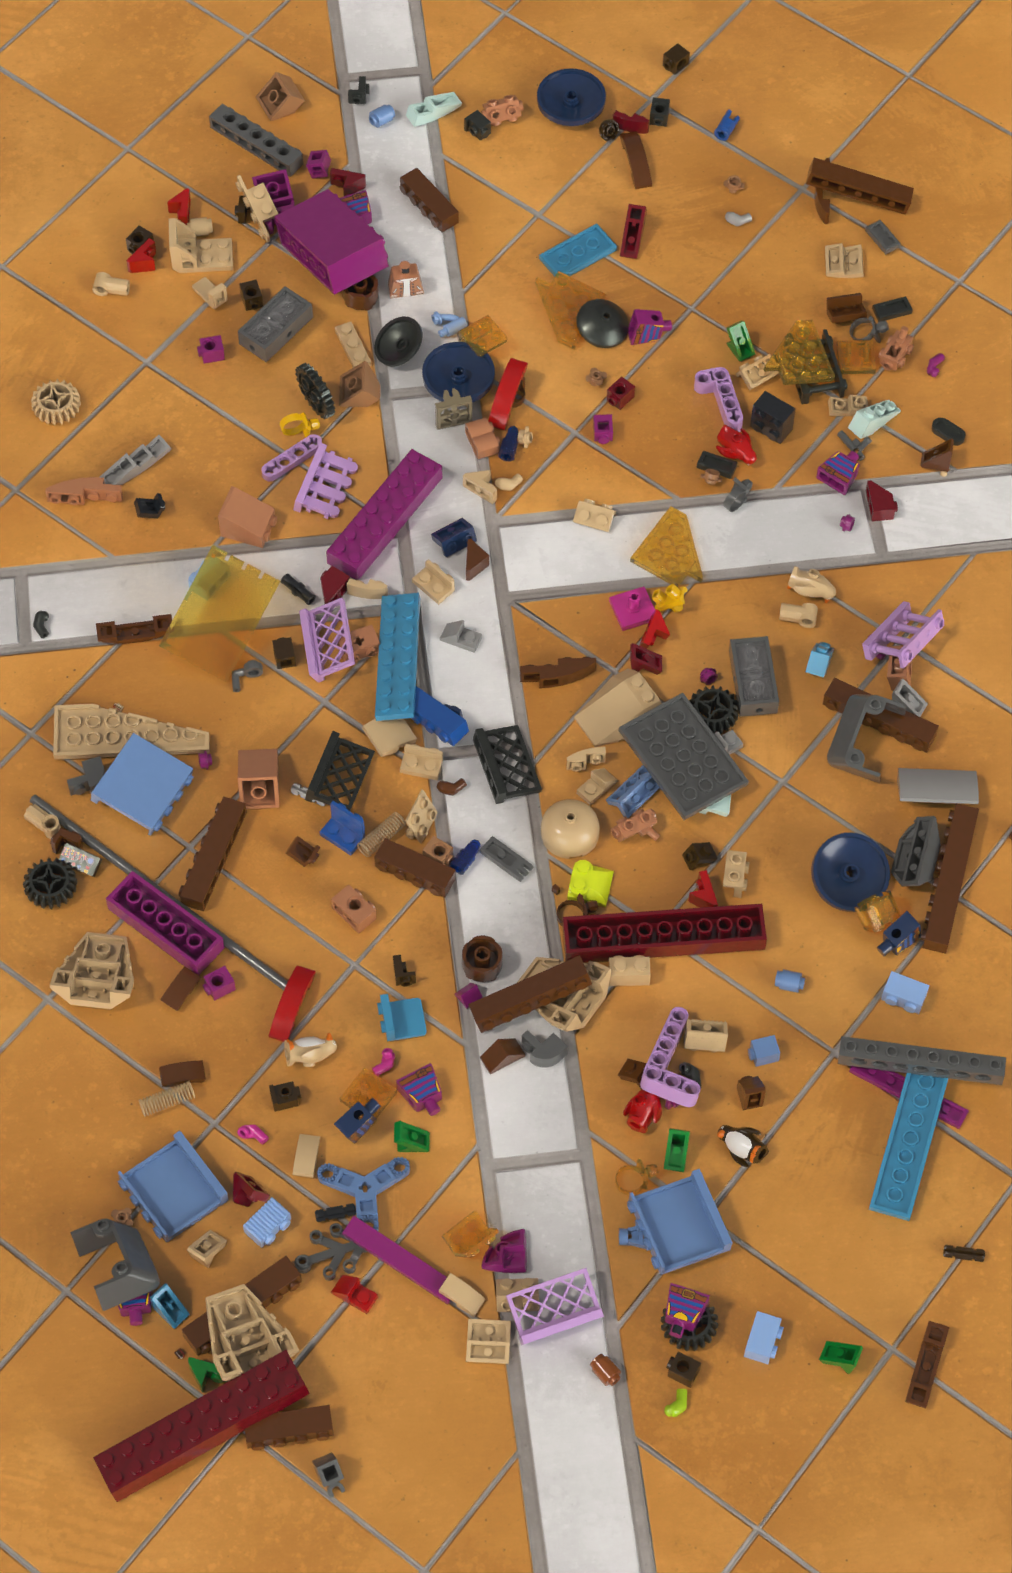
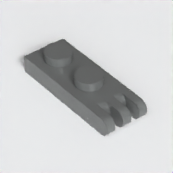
M493 836L480 849L482 855L519 882L524 879L523 876L528 875L529 872L526 869L531 871L534 868L531 863Z

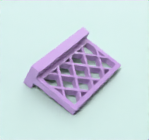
M343 598L310 611L306 608L299 611L309 675L318 683L325 680V676L355 664L346 605ZM340 605L337 615L332 614L333 609ZM322 612L325 613L320 622L316 621L315 615ZM331 616L334 618V620L328 627L324 624L327 621L328 617ZM340 620L343 622V625L341 629L337 631L334 628ZM324 627L327 631L323 638H320L319 632ZM334 632L337 635L331 643L327 639ZM344 637L346 641L343 646H337L340 638ZM326 643L330 645V647L328 648L326 653L323 654L321 653V649ZM334 648L340 650L335 659L329 657ZM345 652L348 654L349 660L341 663L339 661ZM326 661H333L330 667L324 670Z
M587 1268L506 1295L521 1345L604 1317ZM580 1274L584 1275L586 1281L583 1289L572 1285L575 1276ZM568 1278H571L570 1281H569V1283L566 1282V1281H564V1280H565V1279H568ZM559 1281L567 1285L563 1296L552 1292L555 1283ZM548 1285H551L550 1288H549V1290L546 1289V1288H544V1287H545V1286H548ZM570 1287L581 1292L576 1303L565 1298ZM540 1288L548 1292L543 1303L532 1299L536 1289ZM528 1292H531L530 1295H529V1297L526 1296V1295H524V1294H525V1293H528ZM550 1294L561 1299L556 1310L545 1305ZM583 1294L591 1297L594 1306L584 1308L578 1305ZM520 1295L528 1299L523 1310L514 1306L513 1297ZM530 1301L541 1306L536 1317L525 1312ZM563 1301L574 1305L571 1314L564 1315L558 1312ZM577 1307L582 1309L581 1311L575 1312ZM543 1308L554 1312L551 1321L544 1322L538 1319ZM557 1314L562 1316L561 1318L555 1319ZM523 1315L534 1319L531 1328L522 1330L520 1324ZM537 1321L542 1323L541 1325L535 1326Z

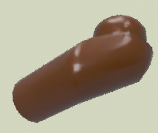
M462 778L455 783L439 781L437 783V789L441 793L450 796L455 795L467 786Z

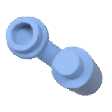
M437 311L431 315L435 325L442 324V321H452L443 325V329L438 331L440 337L446 335L450 337L468 328L464 317L453 314H439Z

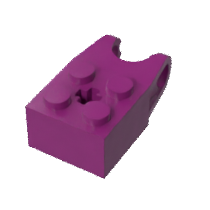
M286 169L252 177L254 186L264 183L278 214L295 206ZM275 218L264 222L270 235L274 234Z

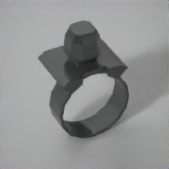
M872 316L869 318H859L851 324L849 333L856 343H867L873 337L876 342L880 343V332L884 333L889 330V325L887 321H880L876 324ZM862 323L872 324L873 329L866 337L860 339L853 337L854 329Z
M736 477L733 479L734 486L723 503V506L730 512H734L743 503H746V495L753 485L749 479L741 482Z

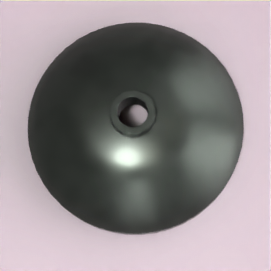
M594 299L586 302L580 308L576 317L577 328L581 336L590 344L600 348L615 347L622 343L628 334L629 322L625 312L617 304L609 300Z
M406 316L398 317L388 322L380 330L375 340L374 351L377 359L386 366L395 367L413 358L422 343L423 332L420 324L415 319Z

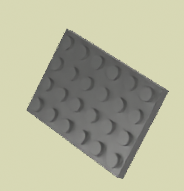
M684 693L675 696L619 727L618 731L683 820L731 795L749 783L748 779Z

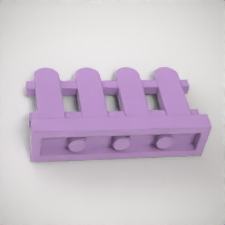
M320 443L297 495L293 510L300 513L302 507H305L307 512L310 513L313 510L321 513L325 519L329 517L336 518L340 510L334 503H343L345 501L346 495L340 489L341 487L344 489L351 487L352 480L346 475L347 473L355 474L358 465L352 462L353 459L350 457L347 460L336 456L334 451L326 452L327 445ZM329 467L341 470L342 474L329 470ZM326 481L336 485V488L334 489L322 483ZM317 495L321 496L323 498L329 499L330 502L327 503L321 501L319 499H316Z

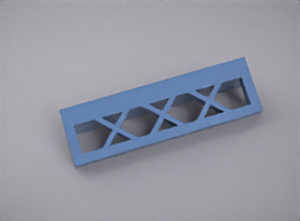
M642 765L606 801L609 805L617 806L623 817L629 818L660 787L644 765Z

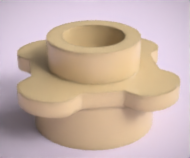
M526 426L525 430L521 429L518 433V443L524 444V448H528V444L533 440V434L529 431V426Z

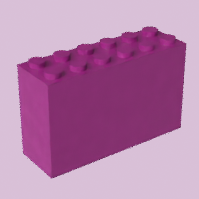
M329 189L274 216L281 245L334 295L389 266L383 236L377 234L372 226L366 224L363 218H360L354 210L348 207L346 202H342L338 195L332 193Z

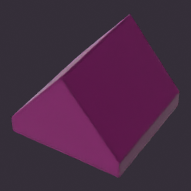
M469 983L455 993V996L466 1009L470 1008L468 1004L483 998L477 984Z

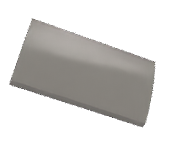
M898 768L897 785L900 801L979 804L976 771Z

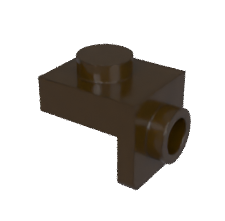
M239 196V203L235 205V216H238V223L246 224L247 210H251L250 207L247 208L244 204L243 198L245 196Z
M710 842L692 843L682 854L689 870H694L698 864L714 863L718 859Z

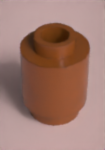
M599 1354L590 1363L592 1372L605 1386H613L621 1379L619 1376L621 1374L620 1369L608 1356Z

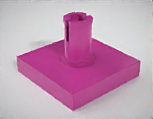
M644 586L609 597L610 605L622 631L647 624L652 613L655 611Z

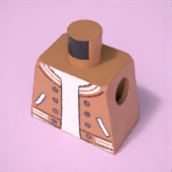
M402 261L400 265L391 267L388 279L390 299L424 294L417 264Z

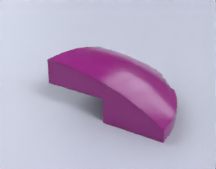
M525 1229L515 1230L500 1237L501 1242L497 1243L494 1249L493 1246H490L482 1260V1269L502 1273L526 1272L527 1248Z

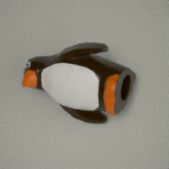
M723 1125L718 1130L717 1136L725 1142L732 1158L739 1165L748 1167L749 1164L745 1160L754 1164L759 1163L769 1153L767 1146L754 1135H761V1132L752 1127L735 1128Z

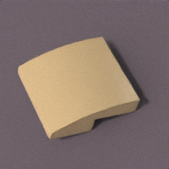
M843 243L825 246L826 276L834 278L864 277L863 249L861 245L843 247Z
M374 719L362 727L381 757L397 753L400 747H404L405 744H414L417 740V737L404 719L382 721Z
M468 1319L466 1362L509 1364L511 1321Z

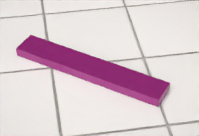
M851 1066L849 1070L850 1073L900 1098L906 1077L894 1071ZM943 1097L938 1119L960 1129L969 1110Z
M356 1216L352 1217L342 1232L343 1236L448 1305L450 1299L439 1293V1289L447 1278L445 1275Z

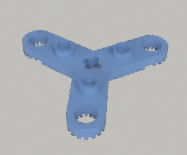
M397 1157L366 1176H362L342 1167L339 1168L333 1164L324 1163V1165L318 1168L317 1176L321 1184L355 1197L357 1218L365 1223H372L374 1225L373 1228L378 1231L376 1195L407 1177L410 1173V1164L406 1158ZM402 1164L405 1166V1169L402 1172L394 1170V1167ZM325 1171L333 1172L331 1178L328 1177V1179L323 1177L322 1174ZM363 1186H367L368 1188L366 1193L362 1190Z

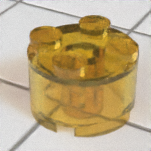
M883 891V896L874 894L857 904L858 907H854L864 930L881 931L885 928V924L889 922L894 923L901 916L891 891Z

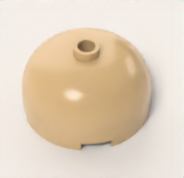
M575 799L558 801L551 805L543 815L541 821L543 844L548 851L560 858L569 859V857L581 855L583 857L590 853L598 842L600 831L598 817L594 810L582 801Z

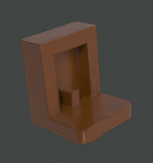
M60 828L50 841L52 852L56 854L61 846H65L66 843L79 849L83 848L82 837L74 831L70 832L63 828Z
M297 836L286 854L305 867L317 860L319 857L317 852L320 846L316 845L313 847Z
M627 1059L618 1076L622 1080L637 1083L642 1090L640 1082L647 1063Z

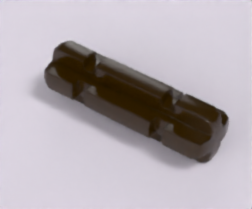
M945 1245L943 1256L948 1258L955 1256V1259L970 1261L975 1259V1261L983 1262L985 1250H973V1248L960 1246L953 1248V1245Z

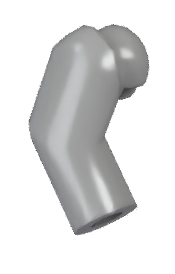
M727 212L725 214L727 222L737 227L752 221L750 213L742 216L734 212Z

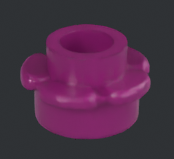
M850 514L842 517L840 527L843 528V532L845 530L849 532L852 530L855 517H852Z
M705 668L700 673V681L706 685H711L718 678L716 670L713 668Z
M206 751L198 753L200 769L206 768L208 770L209 766L212 765L211 754H207Z

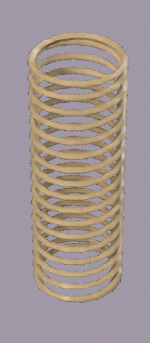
M394 812L383 823L378 825L374 831H371L367 837L362 839L360 843H357L358 849L364 856L370 857L383 843L378 836L383 841L382 836L386 838V835L388 840L392 838L396 832H399L398 830L406 826L404 818L399 813ZM396 816L401 819L403 824L396 818ZM359 844H360L361 848L363 849V851H364L367 855H365V854L362 852V850H361L360 847H359Z
M190 1081L186 1082V1084L183 1083V1085L180 1084V1086L177 1085V1088L174 1086V1089L171 1087V1090L168 1088V1091L165 1089V1093L162 1091L161 1093L158 1092V1094L155 1093V1095L152 1094V1096L149 1095V1098L146 1096V1099L144 1097L143 1100L139 1099L143 1115L146 1117V1111L149 1116L147 1107L152 1115L150 1106L153 1113H155L153 1104L158 1112L156 1103L161 1111L159 1101L164 1110L162 1100L167 1109L165 1099L170 1107L168 1097L172 1106H174L171 1096L175 1105H177L174 1094L178 1104H180L177 1093L181 1103H183L180 1092L186 1102L183 1090L189 1101L186 1089L192 1100L189 1088L195 1098Z

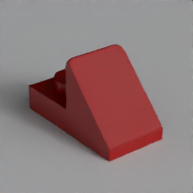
M186 188L167 202L168 212L177 213L178 220H181L185 225L189 223L191 204L190 189Z
M149 238L126 260L128 272L138 273L156 270L153 259L156 254L155 241Z
M657 609L652 613L639 645L646 649L649 646H653L657 636L665 640L670 636L661 612Z
M707 870L700 871L698 880H696L698 891L690 892L688 901L700 908L717 907L718 903Z
M342 1275L331 1291L333 1295L365 1314L369 1312L378 1298V1294L360 1284L358 1277Z

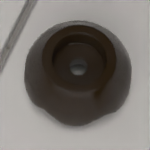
M613 119L603 121L599 127L601 138L606 141L615 139L619 132L618 123Z

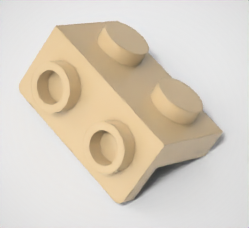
M584 499V502H578L573 522L609 532L616 511L612 510L613 506L603 503L602 506H597L595 501Z
M728 850L723 886L734 888L733 897L741 898L742 891H746L748 879H744V873L748 874L750 862H746L747 852Z
M538 1278L496 1279L497 1312H511L506 1295L537 1285ZM536 1289L532 1296V1299L538 1302L539 1289ZM531 1292L525 1293L524 1295L529 1297ZM520 1295L512 1298L514 1306L523 1310L528 1299ZM530 1301L525 1311H539V1305Z

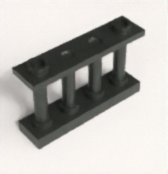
M827 329L823 330L822 339L797 343L794 342L792 335L785 336L783 348L801 404H808L809 397L813 393L836 389L840 398H842L847 389L846 379L842 378L832 347L833 339L832 336L828 335ZM821 346L825 350V354L808 357L798 356L797 353L798 350ZM827 360L830 368L809 372L802 369L804 364ZM833 375L835 380L833 383L816 386L807 384V379Z

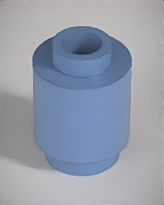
M383 105L369 113L370 123L377 128L392 121L395 117V111L391 105Z
M784 969L783 971H777L776 987L796 993L799 992V989L803 990L805 978L802 977V973Z

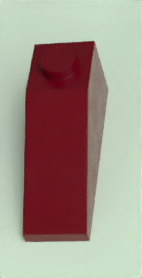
M628 205L620 257L637 259L646 220V206Z

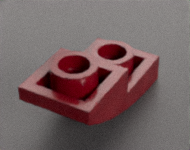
M617 110L614 112L613 120L618 123L619 129L627 132L637 131L639 134H647L649 132V120L644 116L634 113L630 117Z

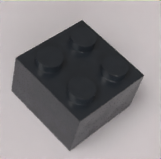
M764 391L753 404L750 427L766 435L770 440L781 444L793 430L796 408Z

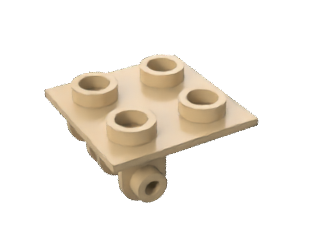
M421 789L405 820L409 826L406 830V836L409 839L416 837L420 844H422L425 836H427L428 830L438 813L423 789Z

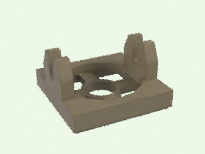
M453 388V396L451 397L449 392L444 390V401L435 403V425L437 430L472 422L471 395L460 397L459 392ZM463 405L467 408L462 410L457 409L458 406Z

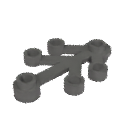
M334 1223L330 1226L331 1236L334 1238L341 1237L349 1241V1243L341 1244L322 1236L321 1231L313 1230L310 1233L311 1243L315 1245L320 1244L329 1249L311 1256L299 1255L296 1257L294 1264L299 1273L304 1274L311 1270L312 1264L333 1258L330 1265L323 1269L324 1278L331 1281L336 1277V1271L347 1252L353 1251L350 1259L343 1262V1269L346 1273L351 1274L355 1272L356 1264L361 1254L367 1251L343 1236L342 1232L344 1229H342V1226ZM338 1228L340 1231L335 1233L333 1229ZM315 1235L320 1236L318 1239H313ZM301 1260H306L305 1264H300L299 1262ZM348 1264L353 1265L350 1269L346 1268ZM332 1271L333 1274H332V1275H326V1272Z

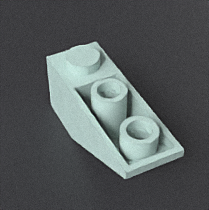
M890 400L882 401L856 411L848 429L860 439L865 438L876 432L899 414L901 410Z

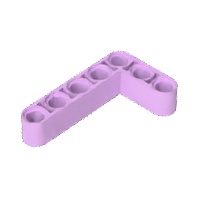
M675 1007L671 1010L647 1061L640 1085L646 1092L685 1107H693L698 1100L700 1085L694 1080L666 1070L685 1030L689 1015L686 1009Z

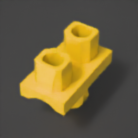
M675 584L668 585L665 593L660 589L654 590L652 600L656 602L654 609L659 611L672 609L674 612L682 611L685 604L684 594L688 589L685 586L678 588Z

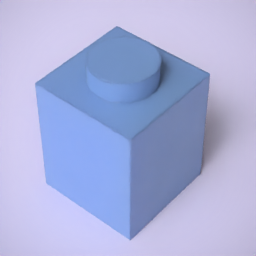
M775 1035L751 1040L748 1056L751 1061H754L755 1067L779 1061L780 1050Z

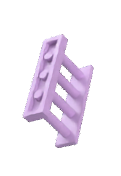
M903 601L862 643L865 659L872 661L879 653L895 656L899 659L900 668L904 669L943 628L942 610L938 609L931 617L912 613L909 602ZM909 621H915L924 625L918 628L906 624ZM900 631L914 634L910 639L896 636ZM892 642L904 646L899 650L887 647L886 645Z

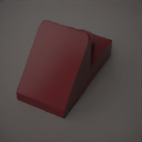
M331 168L330 183L331 185L343 187L344 196L365 189L366 175Z
M630 644L632 670L640 671L645 669L656 675L662 672V655L637 644Z
M239 1172L234 1173V1203L249 1207L252 1201L267 1202L270 1195L251 1176Z

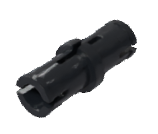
M288 573L282 577L281 583L289 588L294 596L301 598L307 605L314 602L316 596L308 591L302 582L296 581Z

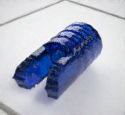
M510 426L505 438L502 439L498 454L501 460L513 461L518 446V428L515 426Z
M474 839L470 841L464 849L462 848L453 861L449 863L450 867L456 870V873L463 875L475 861L476 853H478V849L481 847L479 840Z

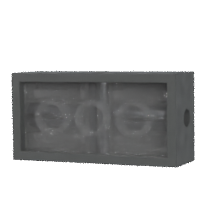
M284 286L238 330L239 344L267 362L313 318L312 304Z
M768 636L730 639L729 657L736 700L739 706V717L778 713L779 697Z

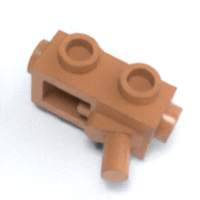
M506 95L503 99H491L487 103L482 104L483 110L481 114L491 122L492 126H498L504 120L509 122L516 121L519 116H522L521 111L524 108L522 101L518 100L515 95Z
M902 326L900 331L897 330L893 336L890 335L886 348H882L879 353V364L885 370L890 371L892 369L896 371L898 367L902 368L906 360L905 355H910L914 348V345H912L913 337L907 334L908 328Z
M642 808L632 813L634 817L629 819L625 816L617 820V825L611 828V833L618 842L637 833L641 837L647 834L654 841L660 836L652 829V826L657 823V816L651 808L646 811Z

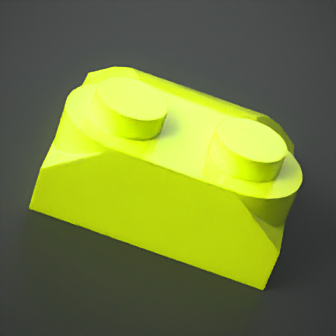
M587 860L575 862L567 900L577 901V896L580 893L585 903L589 900H596L598 906L606 907L614 871L594 866Z

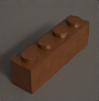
M418 168L400 177L399 187L401 192L410 198L411 203L420 209L424 217H428L435 228L444 232L459 223V211Z
M386 838L374 857L375 866L380 871L394 874L396 878L400 880L405 879L418 888L423 887L436 896L446 897L456 880L455 869Z
M330 1405L277 1412L245 1428L247 1448L258 1451L269 1445L283 1447L289 1442L304 1444L309 1439L317 1438L318 1441L329 1439V1436H334Z

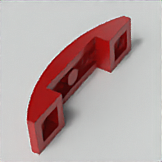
M510 358L498 386L488 422H492L494 428L506 430L521 380L523 381L528 366L527 362Z
M298 965L295 967L279 1001L269 1032V1038L282 1042L290 1039L295 1027V1019L305 994L310 989L316 974L315 970Z

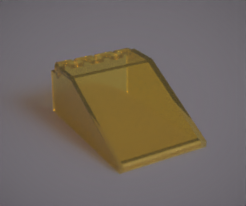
M212 545L159 646L227 682L274 595L280 580L264 573L261 579L258 578L261 570L247 564L245 570L241 569L244 561L233 555L226 561L224 559L227 552Z

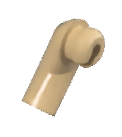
M516 474L512 479L497 478L495 486L501 490L512 491L523 481V478L520 474Z

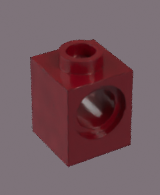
M622 376L607 389V401L610 405L620 410L635 397V386Z

